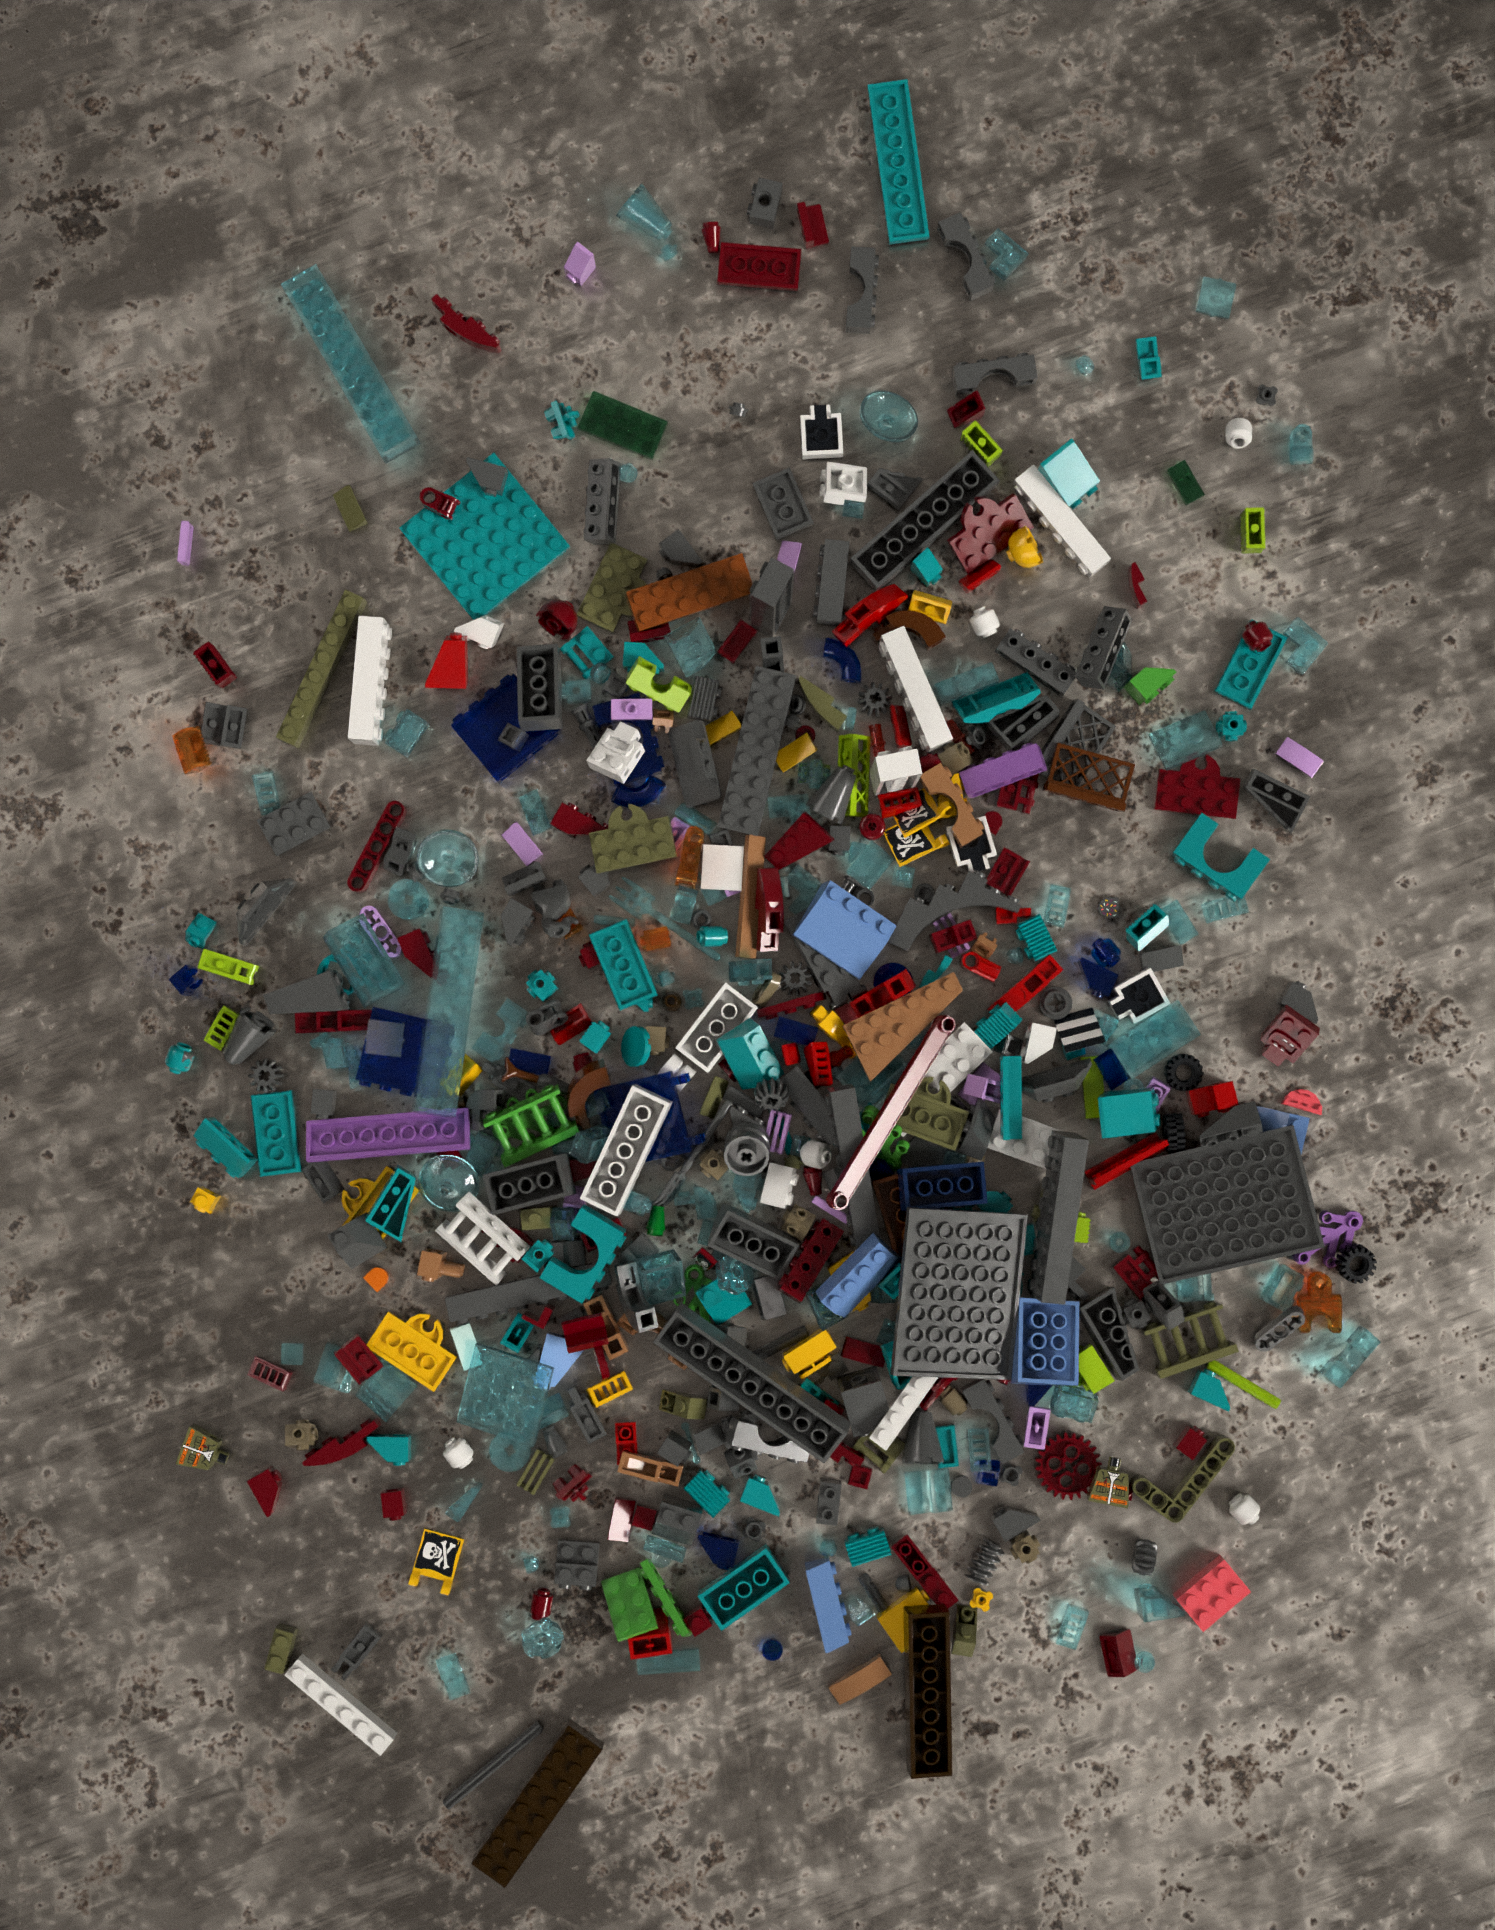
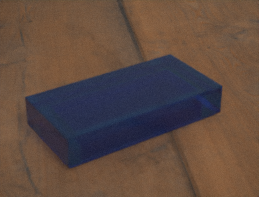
M511 1048L509 1060L519 1070L541 1075L548 1074L552 1056Z
M1111 1048L1093 1059L1111 1091L1128 1080Z

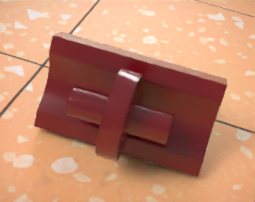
M574 1464L567 1471L573 1478L569 1483L563 1477L558 1478L553 1483L557 1491L555 1495L559 1500L566 1501L569 1497L573 1502L578 1498L582 1501L587 1499L584 1492L589 1487L585 1483L593 1476L588 1471Z

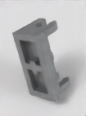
M769 1275L751 1279L761 1320L785 1315L786 1310L782 1295L778 1291L780 1288L778 1280Z

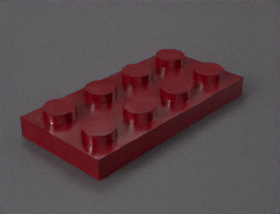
M721 242L717 284L798 291L801 249Z

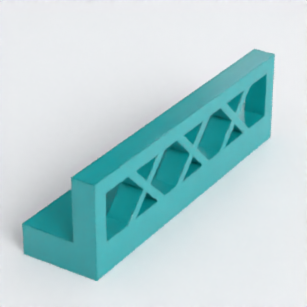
M1000 1056V1139L1002 1140L1022 1139L1021 1056Z

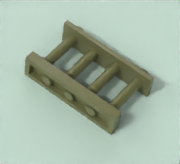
M1211 1301L1203 1304L1204 1308L1184 1314V1322H1190L1199 1347L1198 1354L1191 1356L1187 1353L1178 1326L1171 1329L1180 1356L1178 1361L1172 1363L1167 1359L1158 1331L1167 1327L1162 1325V1322L1157 1324V1321L1148 1323L1145 1326L1146 1328L1141 1329L1143 1335H1151L1160 1364L1158 1368H1155V1372L1158 1378L1162 1379L1239 1352L1236 1343L1226 1340L1216 1312L1223 1309L1222 1304ZM1209 1314L1219 1342L1217 1343L1218 1347L1212 1349L1207 1347L1197 1317Z

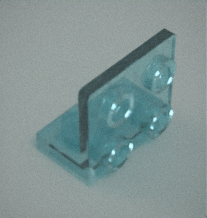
M385 1360L382 1363L383 1367L363 1384L355 1396L387 1422L415 1390L417 1385L397 1367Z

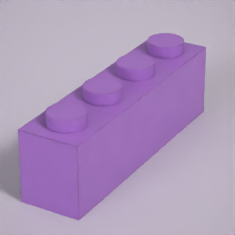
M1027 743L1021 746L1022 749L1017 751L1009 750L1002 753V756L996 759L994 757L987 758L980 765L965 767L964 771L959 773L966 795L972 799L1048 770L1040 747L1036 743Z

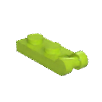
M203 949L197 968L253 985L255 981L253 977L255 971L258 972L259 966ZM242 967L247 969L246 976L240 975Z

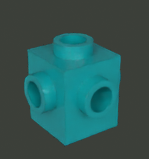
M1227 711L1225 715L1220 716L1216 721L1218 738H1225V741H1238V738L1243 736L1247 730L1246 720H1243V715H1237V711ZM1230 722H1235V728L1230 726Z
M534 970L527 977L528 981L526 984L529 987L526 990L534 998L538 996L543 1002L559 989L553 982L556 978L548 970L546 972ZM543 981V987L539 988L538 983Z

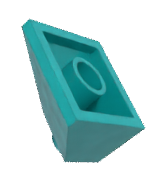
M731 1269L695 1292L717 1325L722 1324L753 1304Z

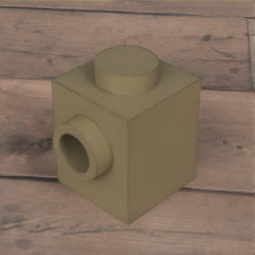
M962 741L957 744L953 742L943 747L944 752L938 755L942 764L948 767L952 775L974 763L969 749Z
M646 1026L645 1029L650 1035V1039H648V1044H651L650 1055L660 1056V1053L665 1052V1048H669L670 1036H666L667 1028Z

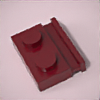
M1004 847L986 878L988 880L986 885L1000 890V893L1006 896H1011L1030 861Z
M358 1334L342 1345L339 1350L333 1352L359 1385L383 1367L381 1361Z

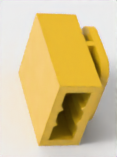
M823 1326L785 1350L782 1363L788 1372L792 1370L794 1375L798 1373L799 1377L803 1379L832 1360L829 1352L837 1348L836 1343L826 1327Z

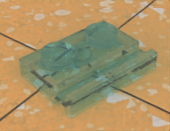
M871 840L846 873L870 890L895 858Z

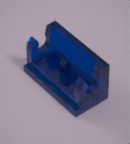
M191 965L183 966L169 978V981L178 992L185 996H192L193 992L203 984L204 980L200 979L197 983H194L195 978L193 976L199 970Z

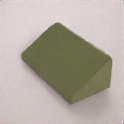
M350 485L343 487L333 494L349 532L368 524Z
M714 1076L699 1111L701 1115L712 1119L715 1117L729 1081Z

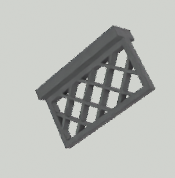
M1073 700L1041 750L1047 768L1052 762L1056 743L1063 744L1065 739L1067 742L1065 745L1069 746L1081 742L1082 749L1086 750L1085 741L1095 739L1096 749L1094 753L1099 754L1116 726L1084 705L1085 703L1081 700ZM1083 711L1090 714L1091 723L1081 725L1080 715ZM1103 723L1109 727L1105 735L1098 736L1096 724ZM1092 725L1094 737L1084 739L1082 727ZM1078 728L1080 740L1070 742V731ZM1087 755L1079 756L1084 757L1085 766L1091 763ZM1070 756V757H1068V758H1064V759H1060V760H1061V761H1065V760H1069V759L1072 758V757ZM1072 760V772H1068V774H1073L1079 771L1076 770L1075 763ZM1061 767L1058 769L1059 774L1053 775V780L1059 781L1055 777H1060V781L1064 779L1063 776L1065 774L1062 773ZM1089 768L1084 770L1085 775L1088 772ZM1046 771L1039 773L1045 778L1048 777V773ZM1081 773L1078 777L1077 775L1074 776L1075 786H1079L1083 780Z

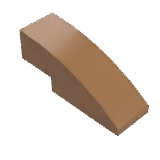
M623 1451L617 1472L678 1487L684 1464L680 1463L677 1467L666 1459Z
M879 1653L865 1664L861 1663L829 1685L828 1688L839 1705L879 1684L891 1676L892 1671Z

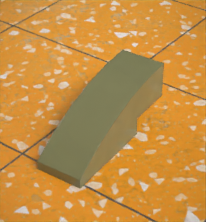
M800 676L798 684L807 702L815 713L838 733L847 716L831 706L835 700L834 697Z

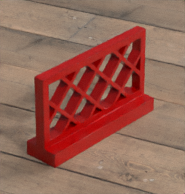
M1154 1132L1085 1170L1084 1174L1093 1190L1128 1172L1131 1170L1132 1165L1141 1160L1153 1158L1166 1150L1165 1147L1169 1143L1166 1139H1160L1157 1133Z

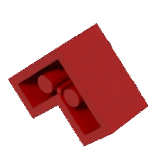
M1222 1081L1185 1091L1191 1115L1197 1114L1198 1118L1210 1115L1209 1111L1217 1110L1218 1113H1225L1234 1106L1239 1105L1233 1081Z

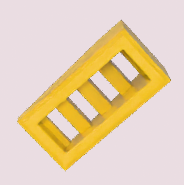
M622 1371L587 1388L586 1392L593 1407L597 1408L633 1390L625 1371ZM618 1378L621 1379L625 1389L621 1390L617 1381ZM610 1382H613L617 1391L616 1393H613V1390L609 1384ZM604 1385H605V1387H606V1389H607V1392H608V1394H609L608 1397L605 1396V1393H604V1391H603V1389H602V1386H604ZM596 1389L598 1390L599 1395L602 1399L600 1401H598L596 1394L594 1392V1390Z

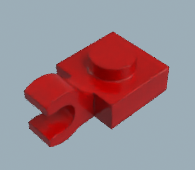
M996 907V925L1017 924V918H1031V908H1020L1017 914Z

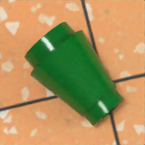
M652 1206L645 1228L647 1235L662 1237L663 1232H666L664 1207Z

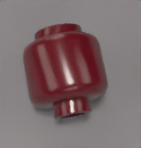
M1254 620L1245 626L1246 630L1243 632L1242 638L1250 650L1261 652L1272 644L1273 634L1265 622L1256 623Z
M868 814L861 819L859 830L865 839L875 841L883 836L886 824L881 816Z

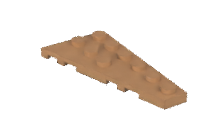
M954 972L842 1026L869 1082L963 991Z

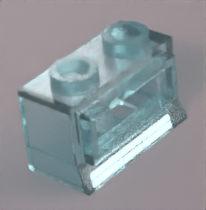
M1278 1263L1259 1299L1284 1312L1293 1305L1295 1301L1293 1297L1296 1292L1302 1289L1305 1283L1303 1281L1305 1276L1282 1263ZM1286 1272L1293 1276L1280 1302L1277 1303L1271 1297Z

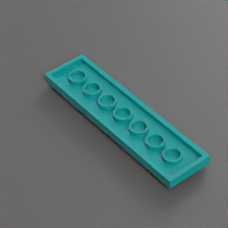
M908 79L868 84L867 90L889 245L928 240L930 236Z

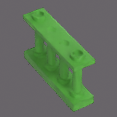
M558 1084L555 1086L548 1085L542 1089V1092L499 1112L492 1111L483 1119L484 1127L487 1128L492 1125L504 1148L503 1154H501V1161L504 1167L580 1133L576 1120L571 1122L567 1119L556 1095L560 1094ZM547 1099L560 1122L559 1128L554 1130L548 1128L537 1105ZM530 1108L542 1132L541 1136L535 1139L530 1138L518 1114ZM508 1117L512 1118L523 1140L522 1145L516 1148L511 1146L500 1124V1121Z

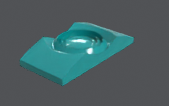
M1026 672L954 700L952 705L964 723L989 722L996 715L1010 709H1022L1033 701L1041 691Z

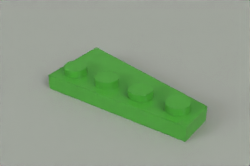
M651 1559L641 1562L642 1568L640 1571L646 1580L649 1579L653 1585L651 1591L654 1596L661 1599L663 1603L661 1608L667 1617L670 1616L673 1620L672 1627L677 1635L681 1634L682 1637L692 1635L691 1630L685 1624L684 1612L679 1607L674 1606L676 1603L675 1598L668 1588L665 1589L663 1587L665 1582Z

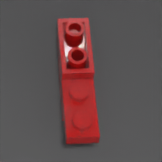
M896 584L875 591L845 613L846 619L832 630L833 635L847 647L875 621L879 624L884 620L887 615L908 598V595Z
M1048 955L990 1005L987 1010L990 1011L995 1005L1002 1006L1007 1002L1015 1012L1018 1011L1062 972L1063 968L1051 955Z

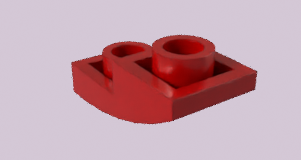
M636 1422L615 1423L617 1465H619L623 1451L638 1454Z

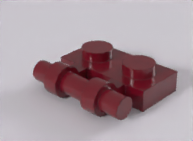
M1039 774L1030 776L1029 780L1022 779L1001 787L996 807L1016 811L1018 804H1022V813L1030 814L1031 807H1034L1035 803L1033 798L1035 789H1038L1039 783L1037 781ZM1022 786L1028 787L1025 798L1020 797Z
M1137 1245L1133 1249L1137 1254L1134 1260L1127 1254L1112 1268L1133 1293L1141 1299L1144 1296L1143 1289L1153 1283L1151 1279L1155 1276L1159 1281L1155 1263L1149 1257L1150 1254L1147 1250H1143L1140 1245ZM1142 1262L1149 1269V1271L1146 1274L1138 1266Z

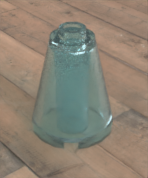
M641 183L616 216L659 241L661 238L666 240L673 231L670 228L672 223L646 187Z

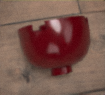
M559 599L547 601L536 613V616L539 615L540 617L538 622L543 629L552 636H555L556 633L561 635L560 639L562 640L568 639L577 627V614L573 605L568 601Z

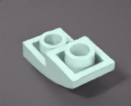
M466 1322L450 1328L454 1346L463 1370L465 1371L483 1364L470 1323Z

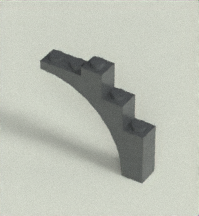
M974 870V872L969 871L958 893L955 892L956 888L952 885L945 883L943 886L939 884L929 906L926 905L927 901L916 896L915 899L910 897L888 942L908 951L918 935L929 924L954 910L970 906H992L1018 914L1021 905L1018 904L1019 900L1015 897L1008 895L1006 898L999 895L1001 891L989 886L988 889L985 888L988 880L985 879L986 875L977 870Z

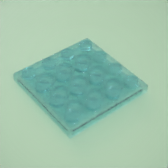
M476 1343L456 1422L534 1447L554 1367Z

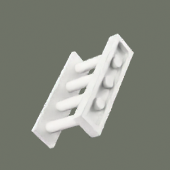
M468 1192L455 1205L460 1210L451 1222L446 1219L435 1231L497 1286L507 1275L503 1268L512 1258L518 1261L530 1246L496 1215H492V1212ZM467 1216L476 1225L465 1236L457 1227ZM481 1230L491 1237L482 1250L472 1242ZM498 1244L506 1253L496 1264L487 1255Z

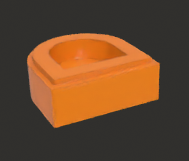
M375 1267L363 1278L376 1292H379L387 1284L389 1275L384 1268Z

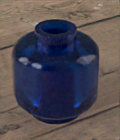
M1099 938L1092 944L1093 949L1090 955L1101 968L1107 967L1110 969L1121 960V950L1112 939Z

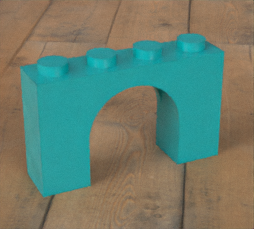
M1201 813L1173 852L1174 861L1182 867L1188 866L1192 869L1191 873L1196 877L1207 879L1209 881L1208 884L1216 890L1220 888L1226 892L1225 896L1231 901L1235 902L1237 900L1240 902L1270 859L1255 848H1252L1236 870L1221 873L1211 869L1205 862L1203 849L1219 824Z
M585 1204L580 1208L571 1226L595 1241L599 1251L597 1263L589 1269L577 1270L552 1257L539 1277L581 1304L585 1299L590 1300L595 1291L592 1288L596 1281L600 1283L606 1273L603 1271L606 1263L611 1265L616 1256L613 1253L617 1246L621 1248L627 1238L624 1236L627 1229Z

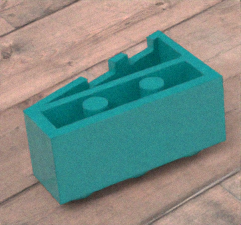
M397 1165L366 1215L365 1222L401 1242L416 1176Z

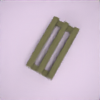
M537 1448L516 1485L534 1495L555 1459ZM540 1454L542 1458L526 1484L523 1483L537 1456ZM545 1459H548L549 1462L534 1488L530 1487Z

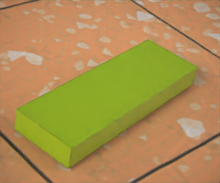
M1101 1056L1080 1057V1061L1090 1058L1092 1063L1089 1072L1082 1082L1085 1119L1100 1118L1098 1097L1104 1092Z

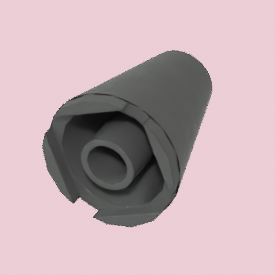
M843 765V767L838 766L811 796L806 805L808 807L811 804L814 805V811L831 820L838 818L837 823L842 824L856 779V775L853 774L855 770L846 765Z
M243 1007L240 1010L223 1051L225 1060L232 1065L241 1064L277 1031V1029H273L274 1023L259 1011H256V1013L250 1012V1007Z
M916 1408L910 1417L902 1464H914V1462L916 1464L944 1463L932 1412H928V1409L925 1411L922 1408Z

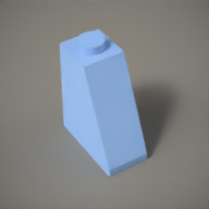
M548 1332L534 1382L539 1383L538 1386L545 1389H550L551 1386L555 1387L584 1350L568 1354L565 1336Z

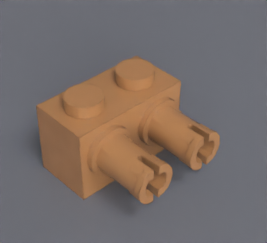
M426 1248L421 1252L417 1275L422 1276L421 1280L434 1282V1280L443 1275L460 1278L463 1276L465 1264L447 1261V1251Z

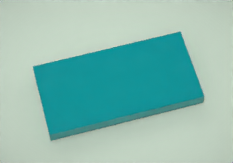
M1270 629L1273 634L1272 644L1261 652L1250 650L1241 637L1214 692L1251 710L1288 637Z
M627 919L588 934L620 1011L658 996Z
M293 1090L250 1095L260 1177L302 1172Z

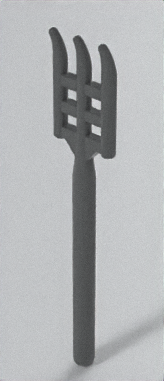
M726 1100L685 1160L681 1170L673 1173L652 1204L665 1207L673 1200L687 1179L685 1173L691 1168L731 1108L732 1102L730 1100Z

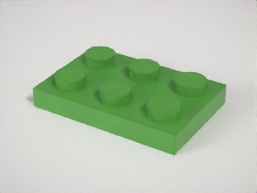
M640 1567L601 1581L618 1642L658 1628Z

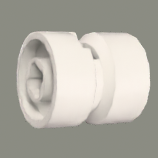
M673 1054L658 1072V1075L666 1081L671 1080V1086L680 1092L695 1075L696 1071L689 1065L683 1066V1060L676 1054Z

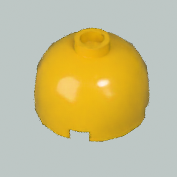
M1027 526L1016 530L1010 536L1008 541L1009 550L1006 553L1011 562L1015 561L1018 566L1023 568H1032L1044 563L1041 552L1037 553L1038 545Z

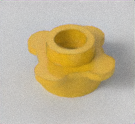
M975 1588L972 1600H970V1606L972 1608H981L984 1612L988 1611L990 1608L989 1602L993 1599V1594L990 1591L986 1592L980 1588Z

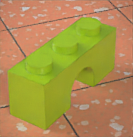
M638 656L627 674L625 684L634 691L644 693L652 701L662 703L668 710H675L679 713L691 694L692 685L676 676L668 684L661 685L656 683L653 677L657 666Z

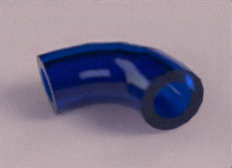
M825 637L823 658L833 659L839 664L841 668V681L861 683V663L855 651L849 646L843 645L839 640Z
M649 775L646 781L639 787L629 788L619 784L612 795L611 802L628 808V804L644 807L657 799L663 792L666 784L661 779Z

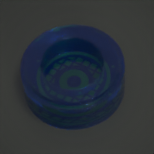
M775 1638L767 1639L762 1646L763 1656L770 1661L778 1660L783 1653L781 1642Z

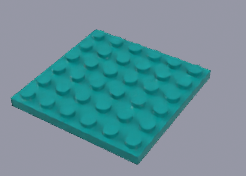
M494 452L483 460L484 462L506 467ZM509 470L502 496L496 495V497L486 495L472 471H470L443 492L461 502L460 505L456 506L452 515V521L424 507L399 527L401 532L473 620L487 615L571 548Z

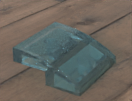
M948 1468L904 1472L908 1514L938 1513L953 1510Z

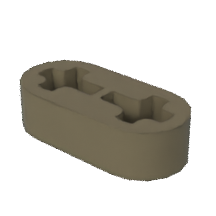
M773 971L767 972L753 993L752 1003L759 1007L766 1006L780 985L781 975Z

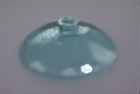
M872 392L863 399L860 405L859 414L862 423L871 434L881 440L888 442L906 441L914 435L918 427V417L913 406L906 399L893 392Z
M439 830L429 834L421 842L417 853V863L421 873L430 882L442 887H456L468 882L474 876L479 864V854L473 841L465 834L455 830ZM446 851H451L453 854L449 855Z
M439 1155L431 1158L424 1164L418 1176V1187L422 1197L432 1207L444 1212L460 1211L455 1205L468 1192L474 1197H477L480 1185L476 1171L467 1161L457 1156Z

